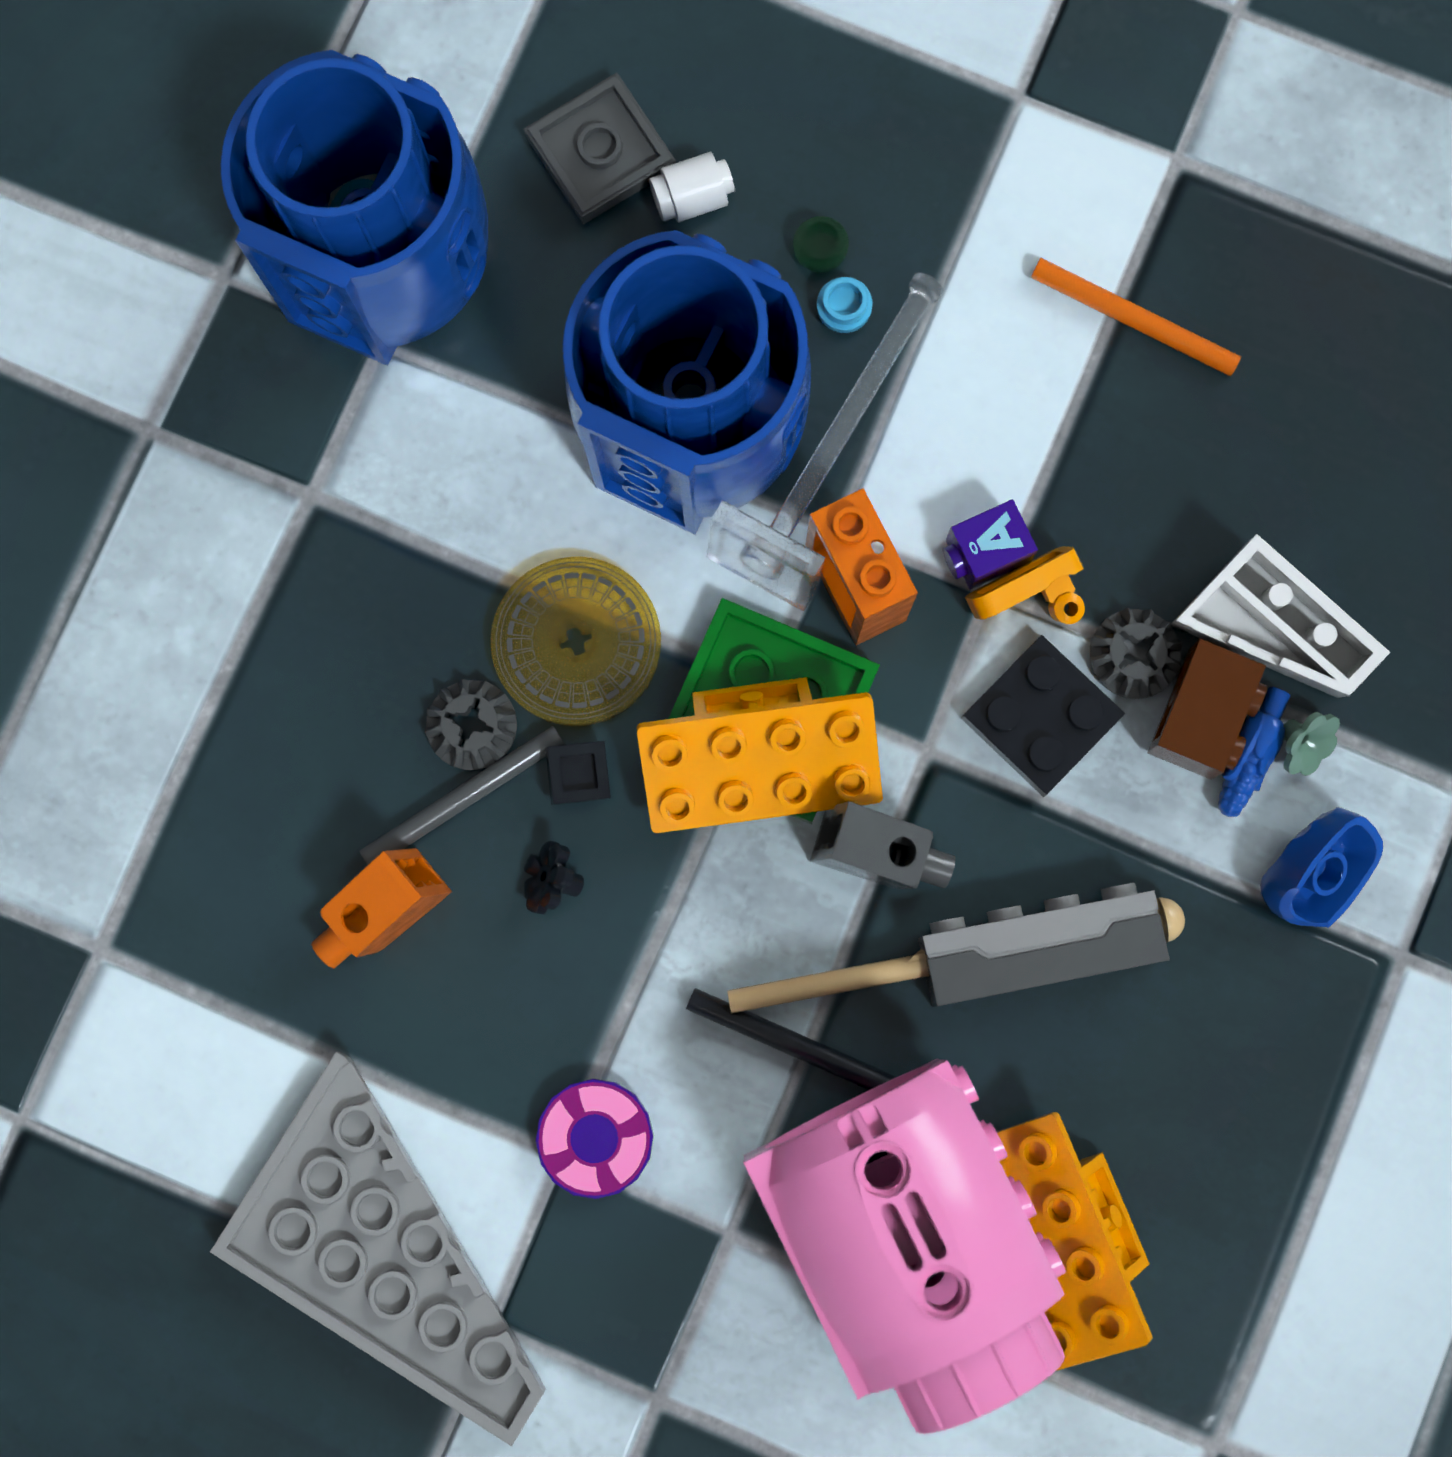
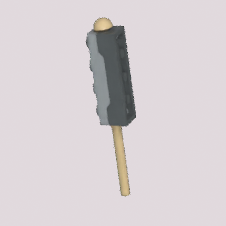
M1135 883L1102 889L1103 901L1080 905L1078 894L1045 900L1046 912L1023 916L1021 905L988 911L986 913L989 923L966 927L964 916L929 923L931 934L918 938L920 950L914 955L727 989L728 1000L732 1013L926 977L932 1007L1170 961L1166 943L1175 940L1181 935L1185 926V916L1181 907L1176 902L1167 898L1156 899L1155 891L1138 894Z

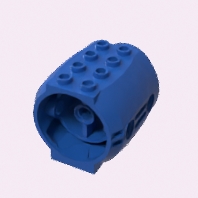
M327 50L299 57L277 68L263 78L241 102L230 122L223 143L221 156L223 191L229 210L239 228L235 241L289 323L388 366L397 346L417 341L432 334L452 320L463 309L475 293L485 270L488 252V214L479 174L471 153L456 127L449 108L434 87L417 78L409 77L407 81H403L389 75L379 63L367 56L355 54L353 58H350L334 50ZM377 174L371 188L356 189L347 194L340 207L328 208L330 193L336 188L355 178Z
M677 230L645 236L625 245L607 257L585 280L575 296L565 324L563 359L569 410L572 422L585 450L595 487L693 534H696L704 518L731 512L764 493L781 473L785 472L797 450L805 428L811 393V361L806 324L802 309L788 282L781 279L780 273L775 268L762 261L750 259L746 263L726 254L724 246L711 237L695 234L692 238ZM679 338L707 339L695 362H681L673 366L665 375L663 383L664 396L649 392L636 383L642 371L646 354L653 348ZM724 347H727L744 362L746 367L731 383L716 391L714 377L711 372ZM695 384L700 386L705 391V394L699 398L677 399L675 392L683 385ZM610 401L613 413L608 411Z

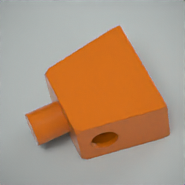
M417 848L383 851L321 909V917L329 927L312 941V948L317 956L331 968H336L351 954L357 958L380 952L445 899L452 891Z

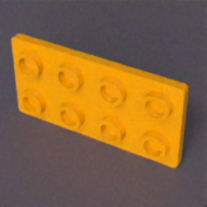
M807 677L692 692L695 716L643 722L637 725V738L651 830L654 833L833 810L835 805L848 801L861 806L877 804L883 799L874 705L871 694L867 692L812 700Z
M1052 1112L998 1131L997 1134L1008 1155L1007 1158L999 1162L1007 1177L1012 1176L1015 1182L1020 1180L1037 1213V1215L1028 1220L1035 1233L1040 1232L1044 1239L1049 1238L1066 1270L1065 1274L1057 1277L1065 1295L1044 1311L1065 1356L1063 1363L1057 1370L1146 1346L1153 1337L1130 1282L1150 1263L1103 1152L1079 1161L1061 1116L1057 1112Z

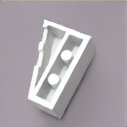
M1258 534L1252 537L1172 622L1173 627L1264 664L1274 671L1336 698L1350 696L1390 653L1389 650Z

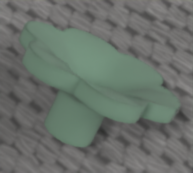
M1315 712L1308 716L1303 724L1295 719L1288 720L1284 724V740L1287 741L1286 751L1288 753L1284 760V769L1292 775L1300 772L1304 776H1308L1315 772L1321 760L1330 756L1337 745L1335 734L1340 726L1339 719L1333 714L1323 715Z

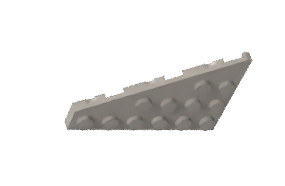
M336 1051L210 1252L512 1446L546 1388L352 1059L343 1052Z

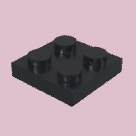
M1041 635L967 710L961 719L1044 798L1126 713Z

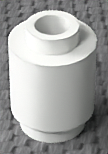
M712 152L660 168V175L649 178L652 195L663 222L675 218L679 223L728 206L727 194L735 192L734 182L726 160L723 159L716 162Z

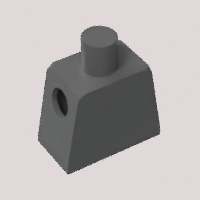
M848 801L835 805L833 810H825L809 862L900 890L916 889L920 881L943 889L946 888L952 877L956 859L954 855L930 848L933 839V832L931 830ZM891 844L896 851L894 863L889 857V847Z

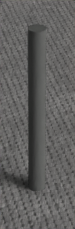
M552 725L359 850L361 856L369 865L383 851L405 849L545 758L546 747L565 745V743Z

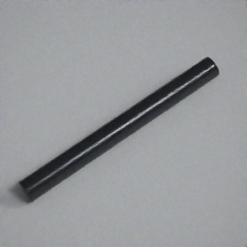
M697 988L694 989L687 1004L686 1010L867 1090L896 1078L892 1074L747 1010L731 1013L729 1002Z

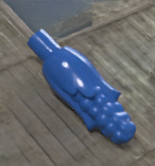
M1269 687L1257 714L1254 717L1246 716L1239 736L1246 738L1243 753L1233 770L1225 768L1224 773H1222V777L1225 780L1222 783V790L1219 794L1218 809L1223 815L1227 817H1237L1240 815L1242 809L1253 795V791L1260 790L1270 765L1283 745L1285 727L1281 717L1291 697L1288 692L1276 687Z

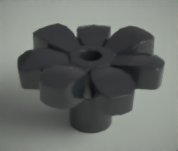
M550 840L541 847L539 856L531 854L528 857L524 871L532 875V877L524 883L525 899H527L526 907L529 911L544 915L547 909L554 910L561 902V893L577 897L581 893L584 878L582 875L574 873L572 869L566 867L570 856V850L567 846Z

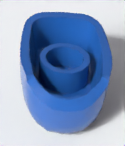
M1336 807V809L1321 814L1288 843L1281 856L1262 876L1260 889L1266 905L1271 912L1291 924L1329 928L1349 908L1371 877L1382 856L1383 840L1372 823L1366 817L1355 812Z

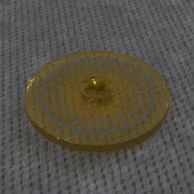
M566 557L551 560L525 573L504 595L495 613L491 629L492 660L497 675L510 696L521 707L536 717L566 726H585L604 722L632 706L642 696L652 681L661 653L659 620L653 603L645 590L632 576L608 562L588 557ZM577 627L581 635L591 633L592 639L584 642L585 652L580 655H575L571 648L561 649V643L568 640L567 631L571 628Z

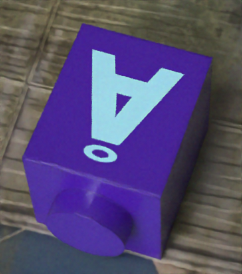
M1011 499L952 526L945 540L948 546L943 548V555L954 578L964 577L969 590H972L1031 562L1038 548L1014 500Z

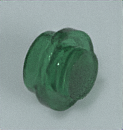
M825 216L810 218L803 222L795 233L794 253L801 265L811 271H831L841 265L847 256L849 248L848 234L845 228L832 218Z

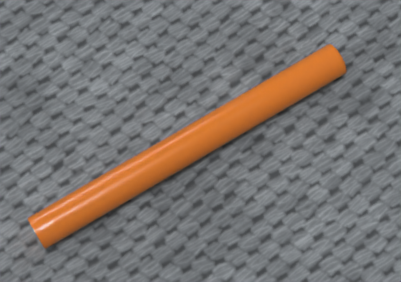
M1040 258L1031 276L1032 279L1230 377L1241 359V356L1044 258Z

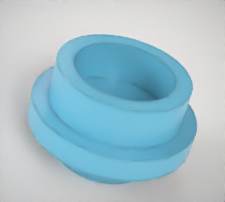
M851 277L835 278L827 282L819 292L817 298L818 316L827 328L835 332H854L863 327L869 320L872 312V296L868 288L857 279Z

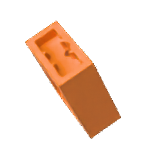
M864 488L811 513L805 548L855 645L857 646L905 622L918 591ZM873 542L882 543L884 551L880 554H875L871 547Z

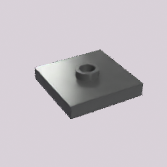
M618 73L613 74L524 128L527 140L583 225L650 185L649 178L660 175V168L676 163L675 158Z

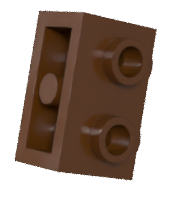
M1199 639L1187 652L1147 753L1210 780L1224 773L1225 768L1233 770L1246 744V738L1239 736L1246 715L1254 717L1257 714L1267 691V685L1260 683L1266 665Z

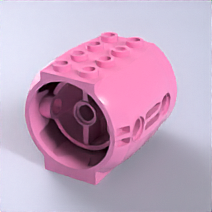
M937 1058L810 1119L771 1142L745 1154L743 1159L749 1176L857 1399L870 1393L894 1388L915 1431L921 1434L950 1429L1002 1407L1047 1379L1061 1366L1065 1359L1063 1349L1044 1311L1065 1295L1057 1277L1065 1274L1066 1270L1049 1238L1044 1239L1040 1232H1034L1028 1219L1037 1215L1036 1210L1020 1180L1015 1182L1012 1176L1007 1177L999 1161L1007 1158L1008 1155L996 1130L991 1123L986 1124L984 1120L978 1121L970 1104L979 1100V1097L963 1066L957 1067L956 1064L950 1066L948 1060ZM887 1151L886 1156L865 1166L868 1158L875 1152ZM934 1273H937V1275L934 1278L928 1280L930 1276H932Z

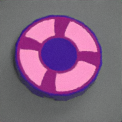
M590 1079L570 1084L551 1098L539 1118L536 1146L540 1164L556 1185L572 1195L598 1199L620 1193L639 1178L651 1158L654 1133L649 1113L635 1093L617 1082Z

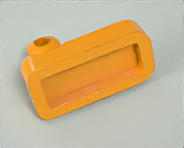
M1062 546L974 590L965 599L974 617L983 620L995 616L1041 592L1045 601L1049 602L1048 611L1055 621L1064 624H1074L1083 617L1085 605L1082 598L1074 594L1075 587L1069 574L1074 575L1084 568L1074 547ZM1068 603L1069 608L1068 611L1065 613L1064 607Z

